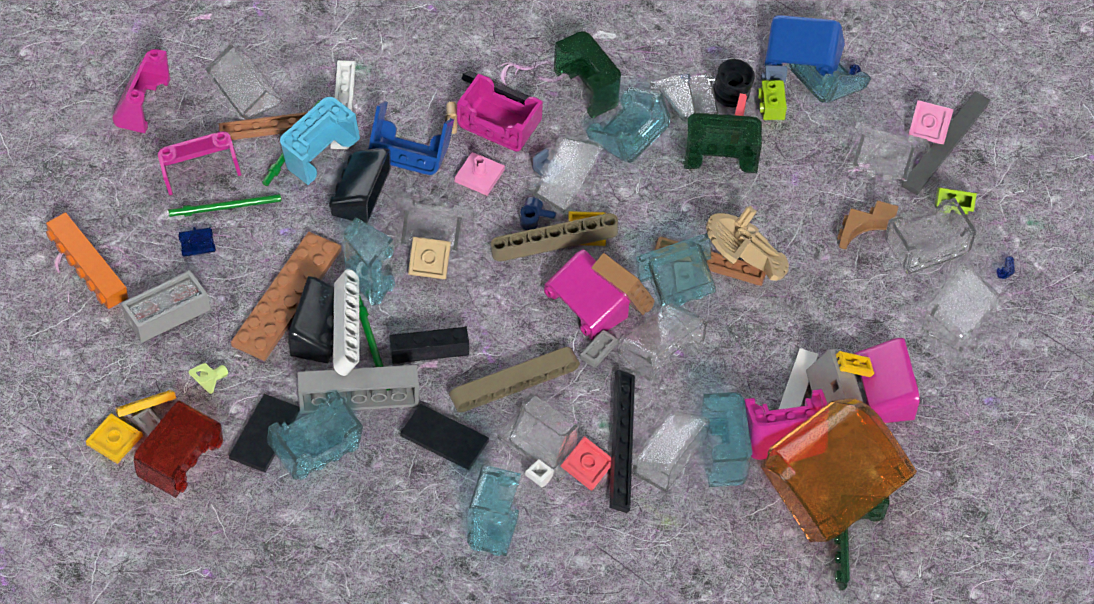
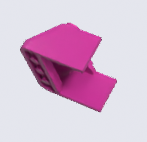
M215 132L168 145L159 150L158 159L169 195H173L166 169L167 165L229 148L237 175L241 176L232 139L228 132Z

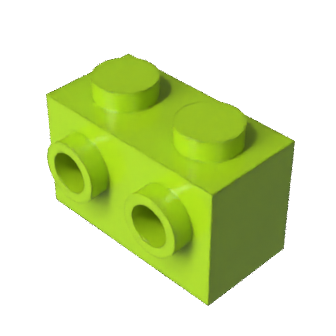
M784 80L762 81L761 88H758V99H761L759 112L763 113V120H785L787 105Z
M938 187L935 206H939L941 211L950 212L951 208L957 209V213L968 215L969 211L974 212L977 193Z

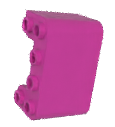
M478 73L457 103V122L463 129L517 152L523 148L541 122L543 101L536 97H528L525 100V105L504 95L495 93L492 79Z
M822 389L812 390L811 399H805V406L769 411L767 404L759 406L755 403L754 398L745 399L742 435L749 455L754 459L762 460L823 451L827 443L830 409Z

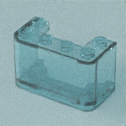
M337 391L328 395L330 400L325 405L323 403L319 404L318 410L288 426L286 423H283L281 427L276 422L268 428V445L295 480L305 479L309 473L323 469L329 462L339 460L344 454L354 452L360 446L363 425Z
M736 392L703 394L699 419L700 427H708L711 430V435H721L723 443L716 445L712 450L711 472L708 475L709 487L742 485L747 481L752 457L744 398Z
M483 466L481 468L467 515V543L471 549L490 552L496 556H507L519 517V510L515 509V512L510 509L521 480V473L491 466Z

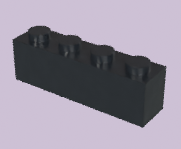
M467 326L389 335L392 364L469 355Z

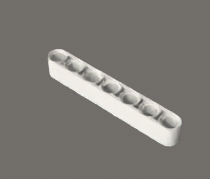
M346 269L334 283L333 366L335 371L343 376L348 375L359 362V277L350 269Z

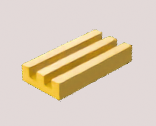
M843 351L835 354L836 358H840L837 361L841 365L839 367L840 371L866 377L874 375L869 357Z

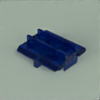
M193 227L191 231L179 232L178 234L183 257L216 251L211 227L197 230L196 227Z

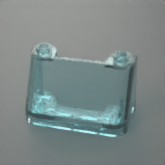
M789 63L790 70L821 103H830L864 90L871 80V77L866 72H858L856 75H851L840 63L837 71L833 72V75L825 74V76H822L817 71L816 66Z
M629 87L621 96L623 110L604 128L598 123H593L585 131L589 140L622 161L632 163L668 128L671 118L662 94Z

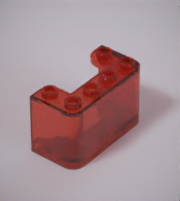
M177 401L134 454L136 475L176 498L180 492L183 493L188 486L186 473L196 465L200 455L208 449L213 451L221 447L223 443L221 423L190 405Z

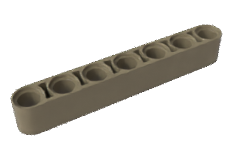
M607 213L498 236L491 241L492 257L496 261H506L613 238L618 234V218L615 214Z
M564 347L458 386L450 391L449 396L457 412H465L573 372L579 367L580 362L571 347Z

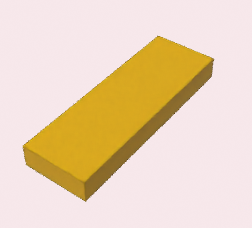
M168 390L116 407L115 410L117 416L121 417L177 398L174 391Z

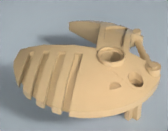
M747 206L740 217L717 213L709 218L706 223L708 237L727 261L734 264L741 257L750 265L764 271L770 280L778 281L785 277L789 271L788 260L783 253H779L768 243V240L759 232L756 226L750 223L757 212L752 206Z

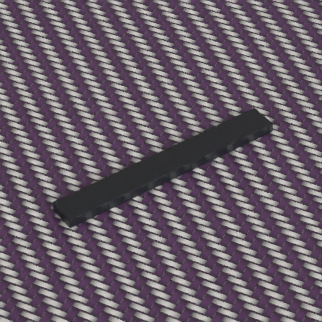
M617 370L614 380L609 508L628 513L631 508L635 375Z

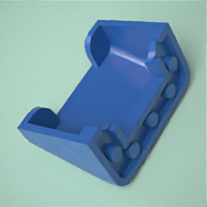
M774 16L770 27L765 67L766 65L783 66V63L816 66L820 75L835 77L845 46L841 24L835 20Z

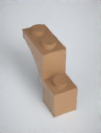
M877 200L875 207L871 206L869 213L851 208L849 215L845 214L842 225L845 227L844 229L840 228L837 239L841 240L839 248L847 249L849 243L856 236L867 231L887 230L892 232L899 206Z

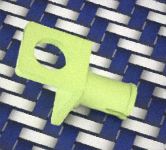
M206 363L190 369L188 372L210 394L214 392L216 381L228 376V370L224 365L212 369ZM201 371L200 376L196 372Z

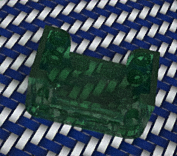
M581 31L555 42L554 72L558 77L562 73L568 74L570 79L579 76L592 92L590 98L591 105L587 108L589 116L594 118L616 108L619 104L621 72L588 32Z
M691 114L687 123L684 169L700 168L703 156L739 158V168L743 172L757 174L762 147V122L757 117Z

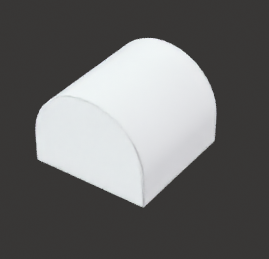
M538 459L526 470L525 476L540 487H544L551 480L554 470Z

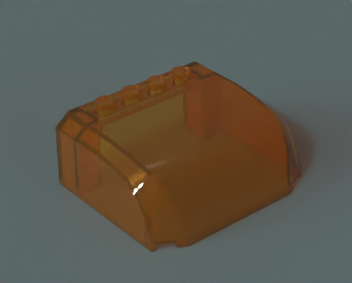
M854 398L830 401L772 445L767 453L768 456L764 464L761 465L762 470L810 542H827L837 537L913 478L917 472L881 417L870 406Z

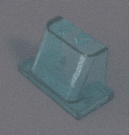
M705 233L636 257L638 279L641 282L650 281L662 310L676 305L680 306L688 301L698 300L705 295L716 292V286L707 260L711 259V241L708 234Z

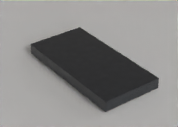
M263 394L229 454V459L266 473L300 412V407Z
M422 404L419 405L400 432L401 437L467 470L471 469L489 442V437Z

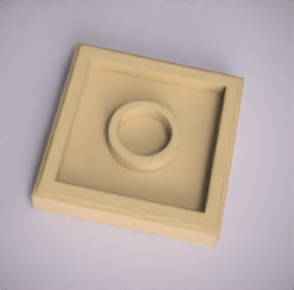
M413 237L408 275L446 280L451 242Z

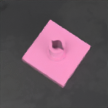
M918 100L909 136L944 145L953 109Z
M472 152L455 176V182L488 196L504 172L505 166Z

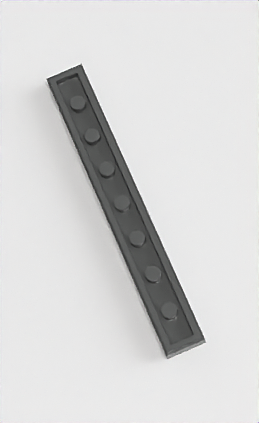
M977 92L973 93L950 122L944 145L934 142L902 183L903 188L916 195L920 193L989 105L990 99Z

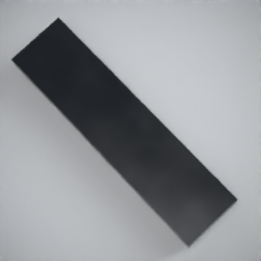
M468 71L463 73L461 79L471 84L478 74ZM493 81L495 93L504 95L525 105V100L531 97Z

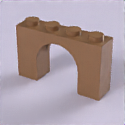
M603 253L591 267L593 271L622 293L630 301L629 305L640 314L644 315L646 312H649L653 308L655 300L641 281Z

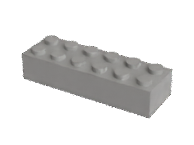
M406 364L403 366L352 369L346 376L340 375L331 369L298 372L300 414L419 406L417 365Z

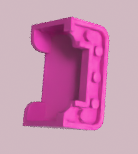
M159 49L148 51L134 70L113 113L112 118L115 126L146 133L148 122L144 119L142 106L145 100L144 94L147 89L156 91L157 86L160 84L168 86L170 74L166 51Z
M582 249L545 283L544 292L547 297L554 300L560 297L581 319V332L593 341L602 330L608 331L628 318L630 301L593 271L591 267L595 264L596 260L586 250Z
M894 338L855 352L854 354L869 357L874 370V375L871 377L860 375L866 396L865 409L868 415V424L915 420L919 406V391L905 339Z

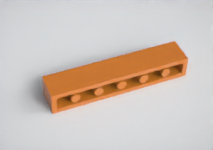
M66 212L46 223L47 237L50 241L54 240L58 251L61 254H65L69 265L76 268V272L81 279H85L88 289L96 293L100 304L104 303L110 309L128 299L126 286Z

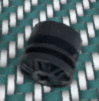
M729 59L721 63L713 84L712 93L714 98L726 107H737L741 93L746 94L747 102L755 79L753 68L747 62L740 59Z

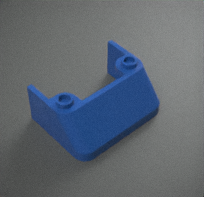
M384 101L377 105L368 150L382 147L390 149L392 166L426 175L435 174L439 170L449 147L454 119L450 118L443 125L442 134L435 135L431 139L430 146L396 138V125L391 121L385 120L388 102Z

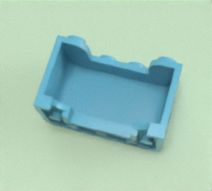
M333 97L322 99L281 136L280 143L287 169L305 184L309 185L317 177V170L309 163L333 141H336L343 147H350L360 139L356 115Z

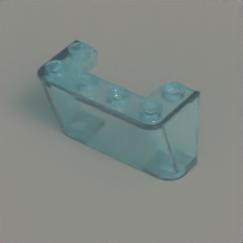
M355 218L348 225L343 236L345 270L350 269L358 275L359 290L372 306L379 305L387 292H391L395 287L394 277L391 275L385 277L382 272L383 262L394 253V241L379 230Z

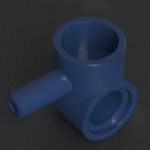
M529 197L525 200L524 206L520 211V226L524 230L536 229L540 216L555 219L556 212L542 209L543 203L541 200Z

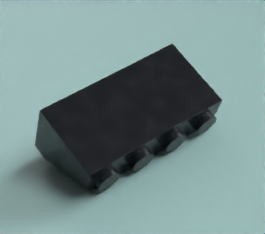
M383 147L357 151L353 155L350 154L347 169H343L342 180L340 183H337L336 194L334 197H331L329 202L332 216L368 224L391 170L390 149Z
M308 276L289 332L290 356L328 364L330 357H333L334 287L317 277Z

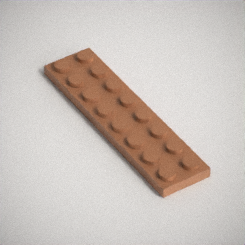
M308 231L232 339L231 346L266 361L293 322L308 276L322 279L341 252L342 246Z

